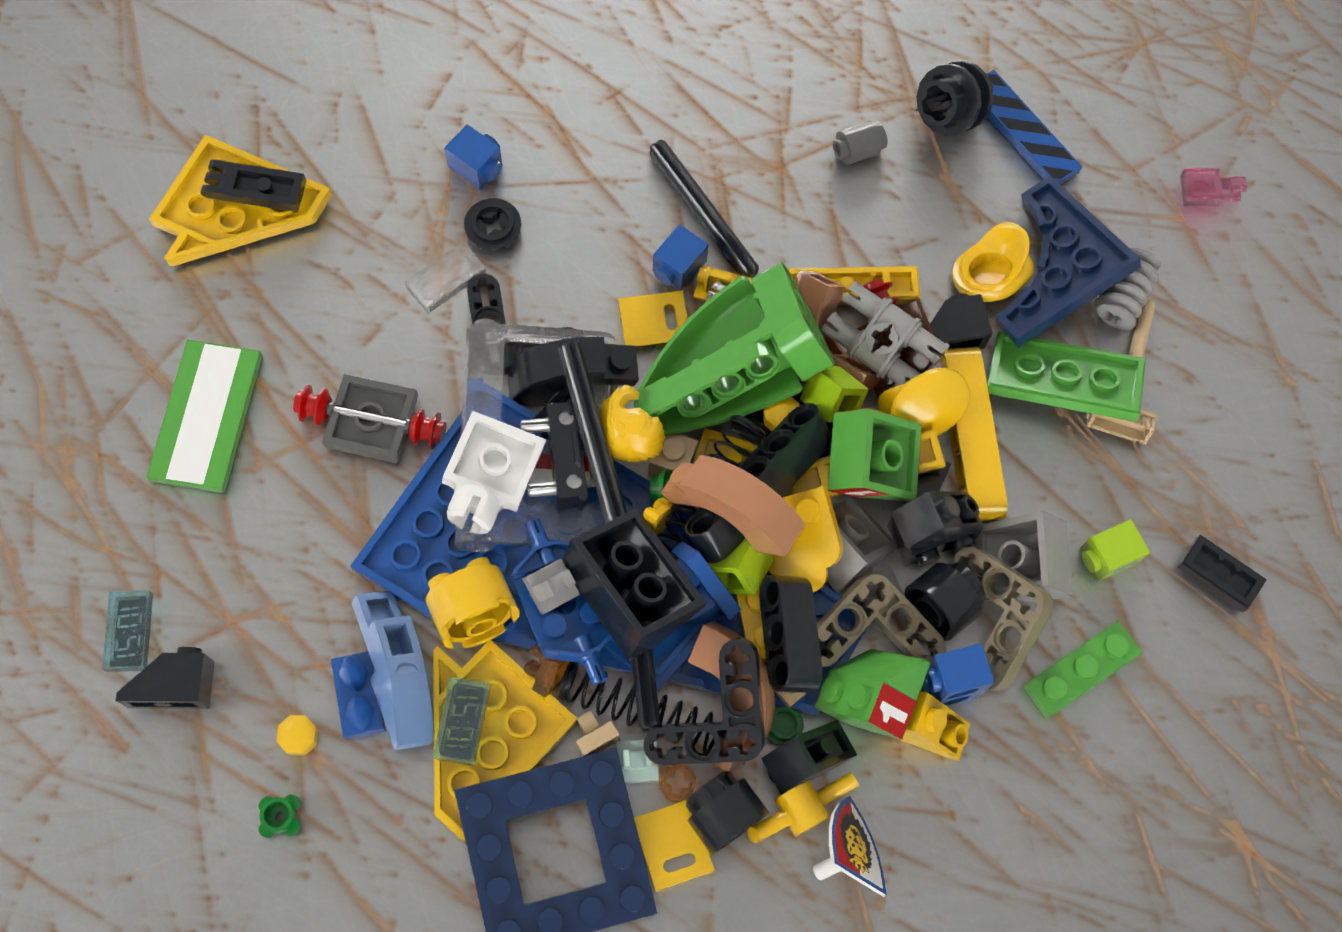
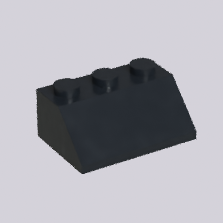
M637 508L571 539L562 559L566 569H569L576 582L575 586L628 661L661 644L706 605V601Z

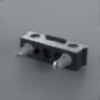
M568 399L565 403L547 404L544 419L522 420L520 423L521 430L526 432H547L553 477L552 482L529 483L527 487L529 497L555 495L556 509L577 507L579 511H582L587 503V488L594 485V480L589 465L590 480L586 482L580 429L572 399Z

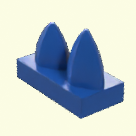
M683 541L671 551L677 559L676 562L694 587H698L697 591L706 601L705 607L687 622H704L711 620L720 613L730 620L741 610L699 551Z
M366 651L331 659L343 738L349 740L386 731L385 722L370 681L375 669L369 652Z

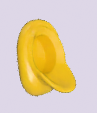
M1003 222L990 229L977 244L963 252L956 260L952 270V280L957 290L961 294H968V296L981 294L983 302L1002 300L1020 290L1034 274V263L1028 254L1030 240L1027 232L1021 226L1011 222Z
M934 368L915 376L905 384L884 391L879 396L878 407L881 412L922 424L921 432L935 429L938 437L953 427L963 416L969 404L970 389L965 378L958 371L949 368Z

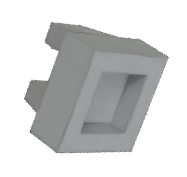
M561 558L523 578L541 615L580 595L575 586L574 578L569 569H566Z

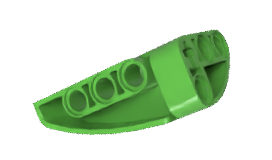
M782 261L751 279L752 283L747 276H741L728 284L692 314L659 353L638 390L640 393L639 399L634 400L633 406L634 408L643 409L652 417H658L663 424L664 435L688 432L728 421L731 415L745 416L799 394L803 390L800 378L802 381H805L834 365V360L822 333L793 277Z

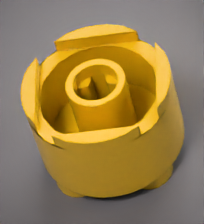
M486 557L474 559L467 564L466 568L452 574H438L428 582L430 591L426 595L425 601L443 644L447 648L454 649L452 643L461 642L463 648H471L488 642L506 631L503 624L510 617L513 622L519 617L520 611L500 568L491 564Z

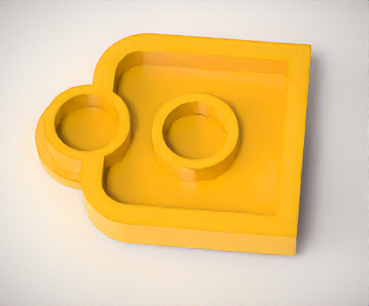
M820 486L783 497L806 525L786 556L771 554L774 560L768 570L772 575L806 578L811 583L813 592L820 590L825 585L828 577L827 568L837 564L842 558L844 551L843 541L827 486Z

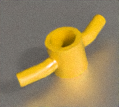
M849 772L818 791L814 789L810 780L792 788L774 800L780 810L778 813L748 828L749 839L754 843H758L789 826L794 837L803 834L830 818L825 805L859 787L856 778L852 772Z

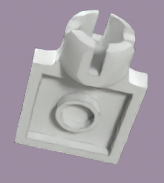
M472 411L442 478V484L448 485L454 490L448 505V520L458 528L463 529L469 513L474 514L472 518L474 523L470 533L486 534L492 529L499 511L509 509L517 512L545 446L546 439Z

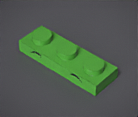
M1116 621L1022 687L1044 717L1048 719L1143 652L1121 623Z

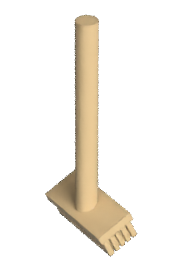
M1148 300L1147 304L1142 307V314L1137 318L1128 355L1142 358L1144 356L1156 305L1152 300ZM1141 409L1137 422L1086 413L1085 418L1089 428L1092 426V429L1097 428L1096 430L1099 431L1101 429L1102 432L1106 431L1108 434L1110 432L1111 435H1119L1121 438H1129L1130 441L1133 439L1134 442L1138 441V443L1141 444L1142 442L1143 445H1146L1155 430L1158 414Z

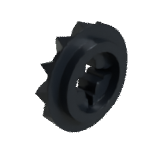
M498 198L481 200L474 204L465 216L464 229L469 242L472 241L479 250L485 248L495 253L498 248L506 247L509 249L510 244L515 239H519L522 226L520 214L511 203ZM500 218L499 226L501 229H493L491 233L487 234L486 223L493 224L495 220Z

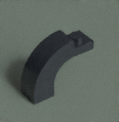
M576 337L556 340L531 348L519 355L508 368L509 398L520 405L546 406L555 393L568 388L558 347L562 343L575 340L581 344L591 384L635 386L639 381L636 346L605 344L604 337Z

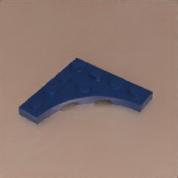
M1048 176L1021 194L1022 203L1036 220L1042 237L1041 254L1037 265L1038 272L1032 284L1026 286L1015 301L995 316L999 328L1018 348L1141 268L1140 257L1051 176Z

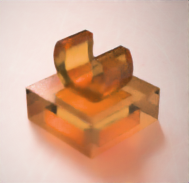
M537 643L530 649L529 653L537 657L540 663L532 659L524 665L523 670L529 676L536 677L532 690L546 698L559 687L570 661L544 658Z

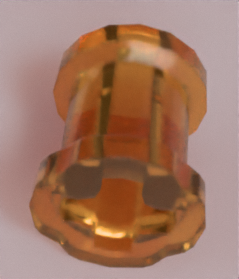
M668 765L662 771L659 779V789L667 800L682 802L694 793L696 776L688 765ZM676 772L683 773V780L689 782V787L682 788L679 794L672 793V785L666 783V778H673Z

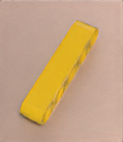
M979 347L948 349L945 354H942L947 367L958 371L965 378L970 389V400L965 413L953 427L948 429L958 491H968V494L976 501L980 510L979 518L981 521L1002 520L1007 516L1008 503L982 353Z

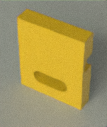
M683 290L618 298L624 345L636 346V352L644 351V347L664 348L688 319ZM667 309L674 311L677 326L675 330L667 328L665 310Z
M686 800L634 818L642 852L655 892L715 871L707 848L687 821L692 814L686 807ZM687 854H691L695 859L693 865L673 872H666L663 868L666 861Z

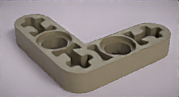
M964 547L957 552L953 563H961L972 570L968 563L970 559H974V563L977 566L987 570L984 575L977 572L973 573L980 580L985 591V597L1005 609L983 647L989 666H995V672L999 674L998 678L994 679L995 683L987 690L1003 691L1013 682L1053 610V600L1045 589L988 552L973 547ZM1001 574H1006L1009 579V588L1004 594L998 595L995 591V581ZM1021 594L1034 598V603L1038 605L1037 609L1031 611V607L1027 603L1017 599L1018 596ZM1011 628H1016L1020 633V642L1016 648L1010 650L1005 643V636ZM997 652L1009 656V660H1002L1003 656L997 655Z
M868 574L858 578L817 622L819 642L826 641L832 634L841 638L840 642L838 639H831L825 645L824 650L827 655L821 656L822 667L834 664L872 622L906 656L924 659L929 662L934 655L946 652L945 641L938 631L886 577L880 574ZM878 585L875 592L879 597L878 599H868L862 606L852 601V599L863 601L870 592L866 586ZM843 609L851 610L856 619L853 629L847 632L838 625V615ZM896 609L903 610L907 615L908 622L902 631L895 630L891 625V615ZM914 634L921 641H930L931 644L928 649L931 654L921 655L922 645L916 639H907L906 641V638Z

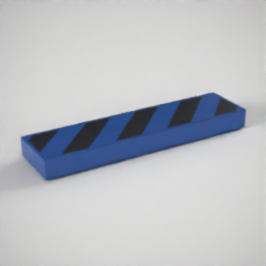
M995 70L987 73L992 86H994V101L987 118L1044 180L1051 176L1062 185L1079 174L1082 169L1081 164Z

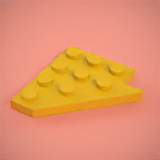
M205 135L149 220L154 227L177 236V239L164 257L169 265L177 266L315 224L332 197V193L329 187L306 178L307 182L298 212L206 198L200 194L202 185H208L205 183L204 178L207 172H211L208 169L210 160L284 171L289 170Z
M492 640L486 642L463 668L438 646L433 650L434 815L465 844V836L454 790L535 769L578 722L575 715ZM455 685L483 688L486 691L474 753L470 761L442 757L440 754ZM459 696L455 699H467L468 697ZM469 697L470 700H480L478 697ZM454 704L452 717H464L463 715L455 714L456 706ZM467 704L469 707L478 706V704ZM467 705L465 706V709H464V716L466 715V712H467ZM479 706L476 708V717L478 715ZM450 727L447 739L459 741L458 738H449L451 729L460 730L463 728V730H472L474 728ZM474 730L471 732L470 739H461L460 741L472 742ZM446 745V746H447L448 748H456L458 745ZM459 746V748H465V749H468L469 747H471V746Z

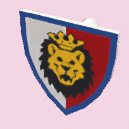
M848 796L836 805L831 814L829 824L830 857L813 866L814 874L817 879L824 880L842 871L884 897L887 894L877 848L862 814L852 798Z

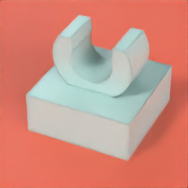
M644 740L616 741L625 784L659 782V766L646 756L643 748Z

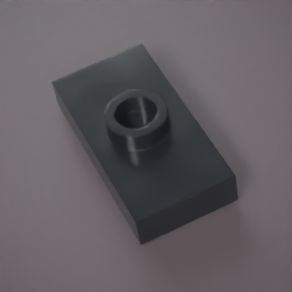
M1201 534L1195 538L1177 565L1178 569L1242 613L1249 609L1267 580Z

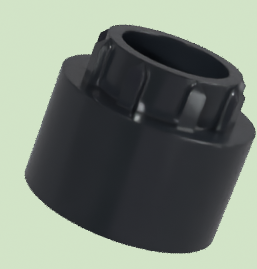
M955 562L953 564H934L905 588L904 595L938 631L944 641H949L981 615V605L984 603L985 591L978 577L968 567Z
M724 771L708 781L686 800V807L692 814L687 821L711 855L716 854L745 833L749 827L758 823L769 813L746 779L743 778L737 781L729 771Z

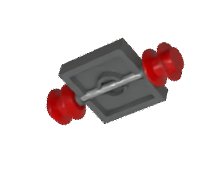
M346 374L343 375L335 402L332 401L328 389L323 388L318 395L313 393L311 385H306L303 391L299 390L296 393L293 403V411L298 413V419L301 422H304L308 416H313L315 424L321 425L330 417L322 440L325 448L393 463L399 462L407 434H409L413 446H417L421 440L428 441L429 449L433 450L436 443H439L446 434L447 423L441 421L442 417L439 412L431 419L426 418L424 409H420L412 417L418 399L416 389Z

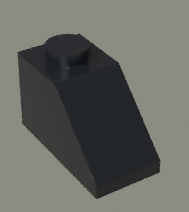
M962 293L950 297L948 300H945L930 323L934 335L950 345L948 349L966 347L984 349L993 334L981 294L968 296V294Z
M178 647L177 653H162L116 692L115 701L127 708L209 709L214 661L202 653V649L196 647Z
M835 720L794 736L761 759L768 770L769 778L782 795L792 788L808 780L812 781L857 756V753L839 721Z

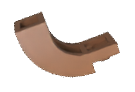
M799 271L795 283L821 331L824 324H831L827 319L836 311L846 287L818 272ZM822 333L834 360L833 366H840L867 388L877 387L880 380L876 377L877 373L857 359H850L839 343Z
M699 455L694 464L682 462L672 472L670 480L661 491L664 497L671 503L705 508L723 517L744 535L757 552L786 556L806 525L795 510L764 482L733 464L706 455Z
M714 621L704 624L688 662L713 674L720 680L719 652L722 646L732 639L743 637ZM736 646L735 651L729 654L728 657L729 661H736L738 674L736 676L729 675V681L734 682L740 679L752 681L751 674L743 676L742 664L750 659L749 653H742L741 647ZM759 655L765 738H767L770 734L775 715V693L769 684L766 664ZM743 687L733 690L731 699L734 707L743 711L750 709L753 705L752 693ZM742 730V734L738 738H725L722 752L728 753L726 747L729 744H742L744 751L748 752L749 747L754 742L750 741L747 730ZM747 761L715 763L714 765L730 772L739 763L745 765Z

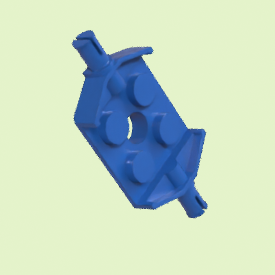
M535 518L534 521L529 520L524 526L533 545L531 551L512 571L510 578L542 655L546 659L578 662L580 666L584 664L592 686L598 685V683L601 684L609 678L599 659V652L612 637L580 593V595L571 599L574 606L573 612L561 614L554 608L541 615L523 581L524 577L560 558L563 559L569 542L551 541V539L547 538L540 518Z

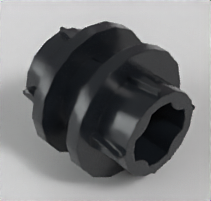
M956 61L939 65L928 71L919 83L916 95V111L919 112L923 122L933 132L943 136L957 135L963 131H970L981 125L989 116L994 101V86H992L988 75L977 64L969 61Z

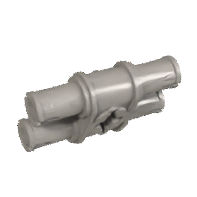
M858 281L853 282L848 289L861 299L852 293L846 292L842 301L848 303L869 318V324L866 329L858 330L838 316L836 312L827 319L831 324H824L821 329L823 334L828 335L847 349L846 353L850 359L855 358L877 373V378L884 380L887 377L897 385L905 384L909 381L908 378L912 379L921 374L900 359V352L903 348L909 346L931 361L932 364L937 365L943 356L932 350L930 346L941 354H945L950 346L922 327L923 323L920 318L917 317L915 319L893 304L891 298L887 299L885 297L882 300L860 285ZM890 329L891 333L888 338L892 341V344L883 345L878 349L881 341L877 336L878 332H887Z

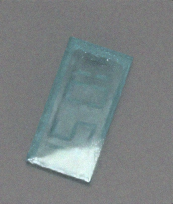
M150 590L109 591L102 670L106 672L142 671L147 667L153 593Z
M456 677L449 678L433 754L434 760L475 766L491 689L490 683Z

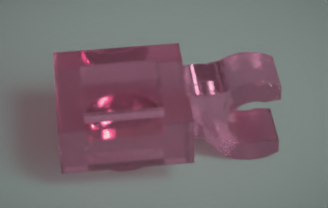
M1184 168L1180 175L1183 206H1219L1222 200L1238 202L1241 200V192L1247 191L1246 177L1221 178L1220 168Z

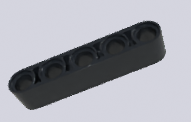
M806 403L793 409L746 458L739 468L764 482L783 498L831 445L832 432L818 406L813 403ZM701 507L688 520L685 526L686 534L707 563H718L726 559L745 539L744 535L726 519Z

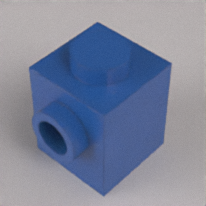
M468 124L444 147L448 167L479 189L488 181L496 179L501 172L503 164L498 142L488 134L482 135Z
M679 224L653 254L652 272L664 285H672L679 291H682L696 275L700 267L707 262L709 244Z

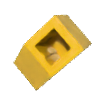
M920 692L901 741L959 761L963 747L968 740V730L971 723L929 693Z

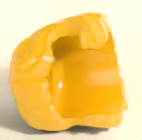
M624 385L622 388H617L609 398L604 400L599 412L611 455L615 459L628 463H640V461L645 462L648 459H654L663 450L666 438L663 424L658 417L650 416L641 408L626 409V404L632 400H638L640 393L635 387Z

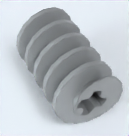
M1139 248L1130 249L1140 257L1141 268L1101 293L1094 302L1095 312L1101 320L1121 330H1131L1135 327L1136 318L1142 314V307L1147 304L1148 296L1153 292L1154 284L1159 280L1157 270L1161 266L1160 260L1152 253Z

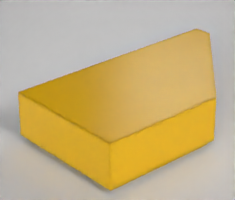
M663 497L655 501L652 506L653 508L647 507L643 512L644 519L656 535L662 533L665 529V521L671 519L674 507L673 503Z

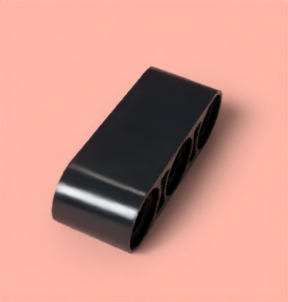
M767 575L760 586L759 600L769 684L776 692L814 693L821 685L823 669L812 585L808 579L802 577Z

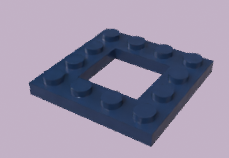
M617 748L454 790L486 932H594L657 914ZM586 799L605 882L524 904L505 821Z

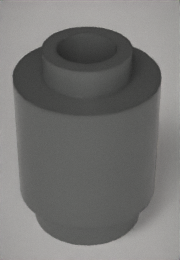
M866 121L840 130L836 133V140L833 141L835 156L838 160H843L845 164L850 165L878 155L882 149L887 147L886 131L878 121L874 123Z

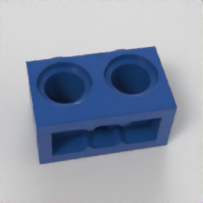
M982 643L934 655L929 661L931 664L920 692L929 693L946 706L972 700L980 696L995 683Z

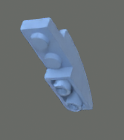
M389 591L356 594L352 601V606L375 669L370 681L394 751L432 744L434 741L431 697L423 655L411 616H402L395 595Z

